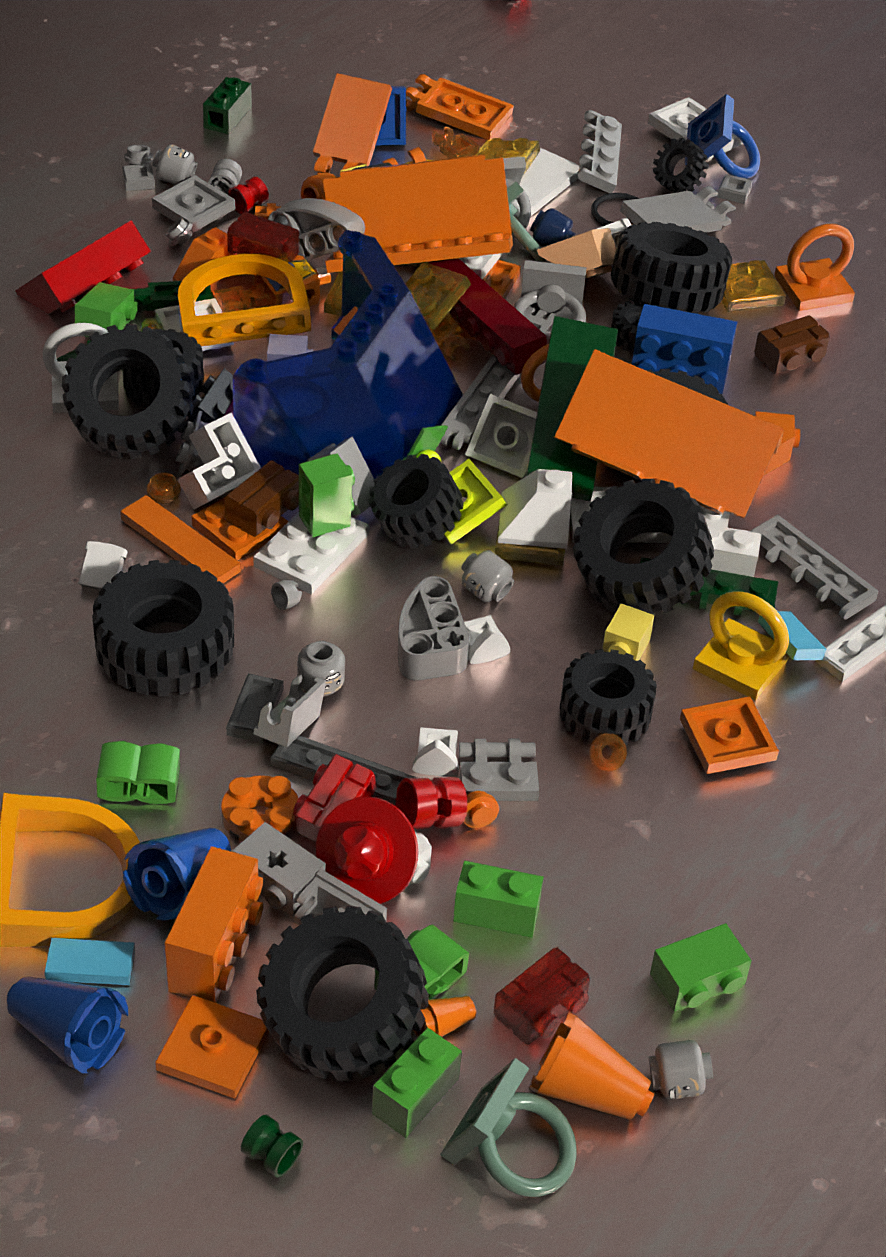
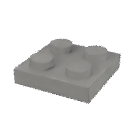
M196 175L152 198V208L174 222L180 218L186 222L190 221L193 224L190 230L192 233L236 209L234 198Z

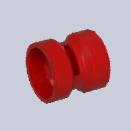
M255 176L246 180L243 185L238 184L228 191V195L235 199V211L241 215L250 212L254 206H262L269 200V192L265 183Z

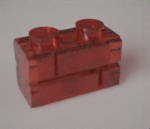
M244 212L237 221H234L228 227V252L233 255H267L289 263L296 258L299 252V231L264 217H257L254 214Z
M558 947L553 948L496 993L493 1011L495 1018L506 1028H511L513 1034L526 1045H530L540 1036L546 1039L556 1031L560 1024V1019L567 1012L575 1015L587 1004L589 1000V974L577 963H572L571 959Z

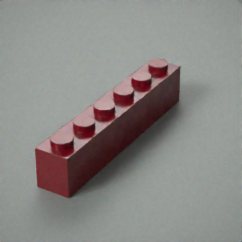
M459 258L430 261L421 265L422 278L420 279V285L424 294L429 295L436 301L439 308L449 313L456 323L459 322L471 337H475L486 351H490L502 366H506L515 375L522 373L526 361L534 352L547 345L546 335Z

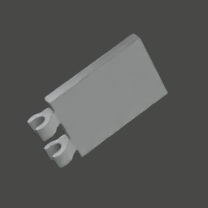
M707 186L696 195L691 191L626 200L622 202L620 212L635 225L641 222L674 223L678 226L692 227L693 230H701L707 233L719 231L722 229V225L727 226L731 224L732 220L726 214L730 211H735L736 207L729 201H723L714 209V205L708 200L711 197L718 196V192L711 186Z

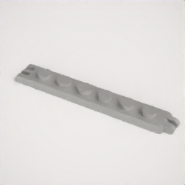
M531 306L524 313V316L543 331H551L554 316H558L551 313L546 320L547 312L541 309L534 316L535 308ZM492 355L442 423V425H446L448 428L440 444L448 446L451 440L454 439L452 448L460 450L464 443L470 444L489 395L492 394L503 399L520 374L515 375Z

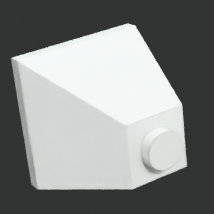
M537 469L502 491L501 496L507 505L500 510L498 543L567 549L572 496V472Z

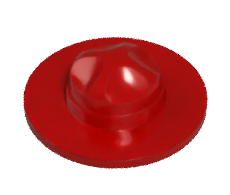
M358 797L339 804L326 816L317 835L316 857L326 863L325 872L380 904L394 899L404 891L412 880L418 863V842L412 824L399 808L380 798Z

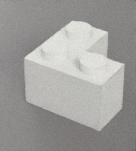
M232 412L189 435L204 465L179 478L178 482L194 510L238 487L261 468Z
M700 506L714 546V557L711 560L713 566L711 569L754 577L762 534L728 528L729 512L725 511L721 515Z

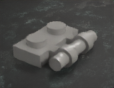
M508 738V742H487L486 739H474V742H459V757H474V762H461L460 780L464 784L466 794L468 795L474 791H484L492 795L496 801H538L539 781L537 762H521V757H535V742H521L520 738ZM487 757H508V762H487Z

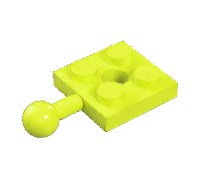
M429 449L419 452L416 456L418 458L421 454H425L429 458L436 457L441 462L440 456L435 451ZM467 459L449 472L462 497L467 498L463 502V509L459 510L462 514L460 520L453 523L455 528L451 532L447 531L443 534L450 544H453L507 505L500 493L470 459Z

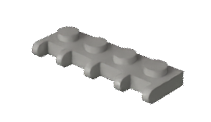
M588 110L584 115V119L588 124L583 126V134L590 137L591 140L584 139L581 142V148L583 151L588 152L589 155L583 154L580 156L579 163L585 168L578 171V179L605 192L612 193L617 186L622 124L611 116H604L593 110Z
M779 515L774 516L750 531L762 534L760 545L768 550L766 554L767 560L773 563L780 559L793 569L790 577L794 581L799 582L805 579L818 589L816 598L822 602L830 598L842 607L839 615L843 619L850 618L876 601L877 589Z

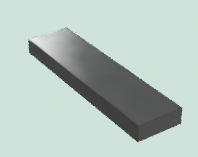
M300 735L288 747L278 745L271 756V766L313 781L320 765H328L332 757L337 754L352 761L355 765L359 764L372 770L375 774L377 788L372 797L386 800L395 806L399 783L404 778H418Z

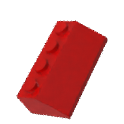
M130 220L42 272L16 289L15 292L19 297L47 314L58 308L63 313L77 304L76 297L81 294L84 297L99 282L104 281L105 284H111L122 277L119 272L126 267L127 271L131 272L144 264L141 258L151 251L133 221Z

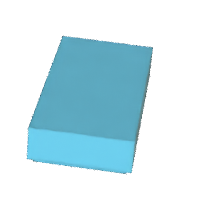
M777 611L783 618L789 634L787 655L793 661L823 660L827 649L791 611ZM759 616L758 623L774 639L771 627L762 616Z
M51 938L45 967V979L130 986L135 956V943Z

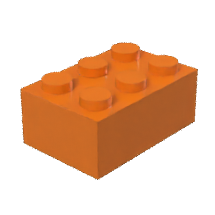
M211 846L165 941L168 992L188 998L195 995L217 1003L222 990H229L235 973L233 965L237 957H244L249 943L248 932L251 925L257 926L263 912L264 904L259 901L263 877L258 876L257 858Z

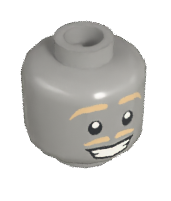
M172 144L167 145L163 151L158 150L152 166L157 167V178L174 186L194 176L198 165L194 161L193 153Z
M490 550L483 551L478 555L472 553L462 564L461 569L464 571L462 576L463 586L483 602L493 600L498 602L502 600L514 584L511 566Z
M317 641L305 646L300 651L297 661V676L302 675L303 679L301 688L308 692L314 679L321 678L326 680L324 696L340 690L345 680V656L342 650L326 641Z
M694 1040L660 1044L656 1047L655 1056H649L654 1091L660 1090L666 1099L671 1100L702 1095L706 1088L705 1079H713L710 1053H701L699 1045Z

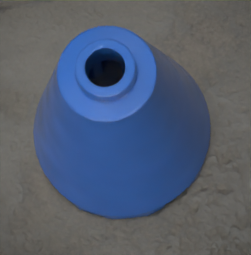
M206 828L143 841L135 845L126 854L125 860L128 859V869L123 871V881L129 896L144 913L150 910L159 915L155 919L163 921L176 918L211 846L231 851L227 837L216 828Z
M27 976L13 984L7 994L8 1013L70 1068L82 1074L88 1073L87 1069L91 1067L97 1070L103 1067L115 1054L123 1040L125 1029L120 1027L122 1014L128 1016V1005L125 997L114 989Z

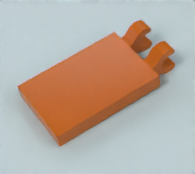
M339 73L336 74L313 149L314 156L319 157L314 166V171L318 172L317 175L331 173L333 161L346 163L342 170L363 164L370 165L392 92L391 85Z
M420 74L415 79V82L421 84L424 88L418 86L417 88L408 87L406 89V96L411 98V100L406 99L407 111H412L416 108V113L489 141L513 112L514 105L441 77L438 81H435L425 74Z

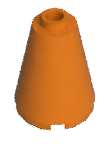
M567 1012L564 1023L561 1022L539 1062L541 1068L536 1076L533 1075L528 1086L530 1090L537 1094L632 1120L635 1114L643 1117L655 1094L648 1090L651 1081L577 1015L575 1016L570 1012Z

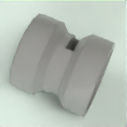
M221 159L216 163L208 183L228 195L229 189L239 184L242 177V169L237 162L231 159Z

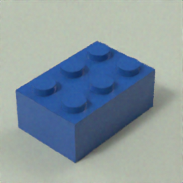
M644 304L637 326L632 365L644 370L652 369L653 372H659L660 369H670V372L676 373L678 371L687 372L688 376H698L704 379L707 385L711 383L720 394H723L737 321Z

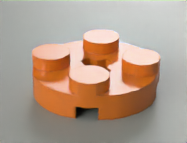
M259 775L247 778L238 777L229 783V790L222 799V822L229 833L231 830L234 834L239 835V841L241 842L264 822L285 834L292 827L293 831L296 828L293 809L299 798L297 793L291 788V782L284 776L271 777ZM264 806L268 809L265 810V814L260 815L253 808Z

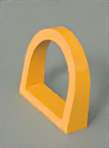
M238 254L217 258L192 270L182 280L178 289L183 332L187 333L188 337H194L197 340V344L201 346L267 338L270 334L289 335L312 331L310 307L303 278L294 266L279 258L260 254ZM242 274L264 276L278 282L286 289L291 299V304L196 316L194 310L198 296L206 287L225 277Z
M3 793L0 809V947L50 946L51 938L88 940L102 934L117 924L134 904L123 880L118 889L109 898L88 909L74 912L10 909L9 896L16 832L72 831L87 834L109 846L118 857L122 871L128 869V859L125 860L126 854L135 845L140 843L131 827L115 813L88 801Z

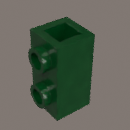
M226 77L203 103V128L229 135L252 108L251 83L241 81L235 77Z

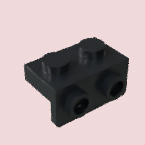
M225 368L216 378L210 375L200 388L204 395L200 396L197 394L192 400L194 405L192 416H189L186 421L193 422L199 411H202L201 421L204 423H211L223 417L243 382Z

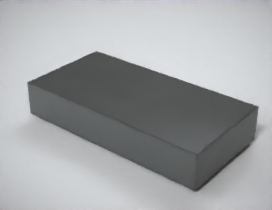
M248 673L226 726L227 736L263 743L264 738L253 734L254 728L259 723L261 709L267 703H272V710L278 705L284 690V681Z

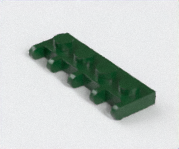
M641 557L640 563L649 561L651 558ZM711 569L707 577L702 576L705 583L698 592L693 590L690 593V600L700 602L699 609L706 610L707 603L713 604L721 595L736 591L756 595L775 608L778 581ZM742 606L730 607L735 608V616H741L742 610L755 612Z

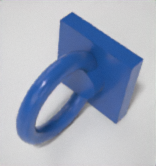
M391 86L392 92L376 145H406L407 108L405 86Z
M725 94L688 123L687 139L700 147L704 154L707 155V158L713 155L718 164L730 175L749 179L755 176L759 170L760 153L749 132L739 123L733 121L734 99ZM732 133L741 140L748 152L749 165L746 168L733 163L722 149L732 140ZM685 157V165H687L688 158Z

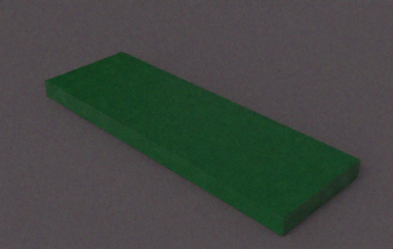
M554 316L526 476L537 469L572 472L571 498L590 502L593 495L597 461L571 451L572 445L556 439L555 435L594 349L614 357L618 329Z

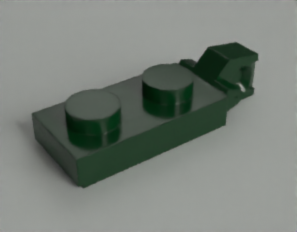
M182 281L149 282L146 288L133 289L134 302H137V312L142 313L144 310L155 311L156 309L179 305L178 289ZM210 285L200 293L196 302L213 299Z

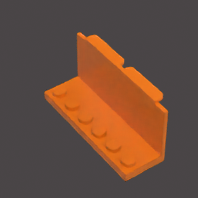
M485 155L423 161L413 164L342 171L340 172L341 177L323 179L325 200L353 211L362 218L365 224V233L362 237L346 248L333 252L325 260L327 273L508 253L512 249L513 237L504 157L485 160Z
M594 349L555 438L572 445L571 451L641 481L642 479H654L655 483L658 484L661 480L674 484L675 489L682 487L689 492L690 497L696 499L700 506L721 515L727 511L744 519L773 454H776L784 428Z

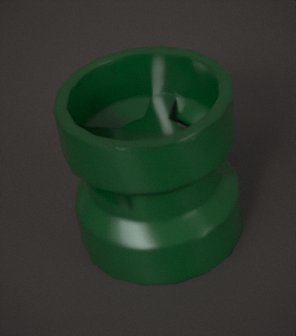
M266 1114L259 1117L251 1125L240 1147L241 1152L252 1160L260 1159L264 1161L265 1169L278 1178L287 1173L298 1159L303 1148V1140L291 1131L283 1133L280 1130L279 1123Z

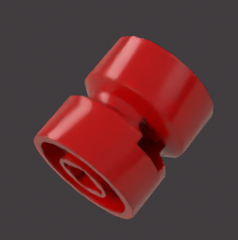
M434 777L432 780L429 778H404L397 788L396 807L405 814L413 829L429 828L432 825L436 828L459 827L463 824L467 812L466 789L458 777Z

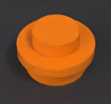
M484 791L469 793L467 795L466 817L463 822L471 828L485 827L492 823L499 812V805L496 799Z

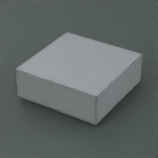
M151 164L122 166L126 191L155 189Z
M725 174L717 197L745 204L753 181Z

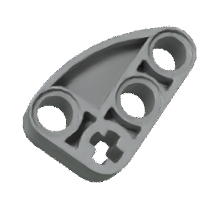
M304 198L289 201L273 211L268 217L269 228L282 256L300 255L306 261L344 249L365 233V224L359 215L346 207L323 199Z
M438 576L427 577L411 592L401 611L398 631V663L403 676L411 680H425L462 673L466 669L468 662L469 634L449 582L444 578Z

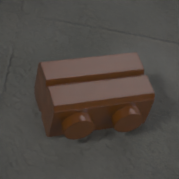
M807 315L760 331L757 335L754 350L755 357L763 364L765 363L766 367L773 374L785 370H794L800 365L811 361H820L826 356L830 339L829 332L821 325L818 326V322L813 317Z
M272 460L225 496L226 520L238 528L242 527L243 531L253 537H256L266 528L272 529L288 510L293 511L299 506V475L288 469L284 470L283 466Z

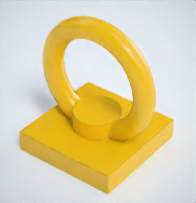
M728 592L718 597L710 609L709 621L714 636L694 659L692 669L747 697L750 696L751 699L756 701L789 659L786 653L789 645L787 626L777 610L762 598L747 592ZM732 606H742L755 611L769 624L773 631L774 639L730 618L724 623L725 611Z

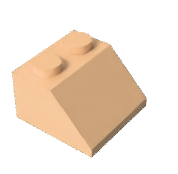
M607 228L590 230L540 248L537 252L540 257L554 264L587 267L586 278L612 271L616 246L611 230Z

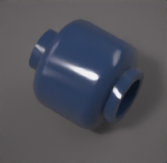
M553 208L545 212L541 210L530 228V231L533 232L534 240L542 247L574 237L576 234L571 231L573 220Z

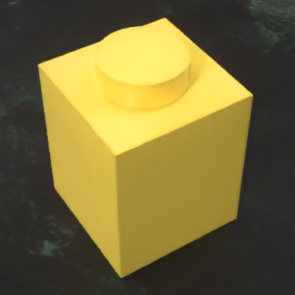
M621 603L605 630L604 652H610L611 649L619 650V654L625 655L628 653L634 656L633 659L635 661L639 660L650 641L654 615Z

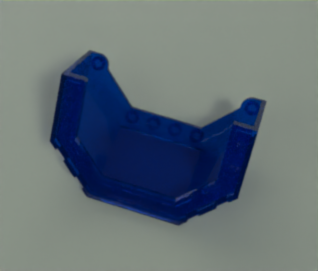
M345 230L338 240V249L343 254L342 315L331 329V339L336 340L333 345L327 349L267 362L257 358L250 359L242 363L233 374L234 418L261 468L272 460L283 466L284 470L288 469L299 475V464L308 462L307 459L316 455L333 443L336 446L346 438L353 437L375 480L377 476L383 474L382 470L387 465L391 467L395 464V460L407 458L422 428L441 426L463 396L410 290L376 238L357 231ZM356 306L358 311L341 334L338 335L333 329Z

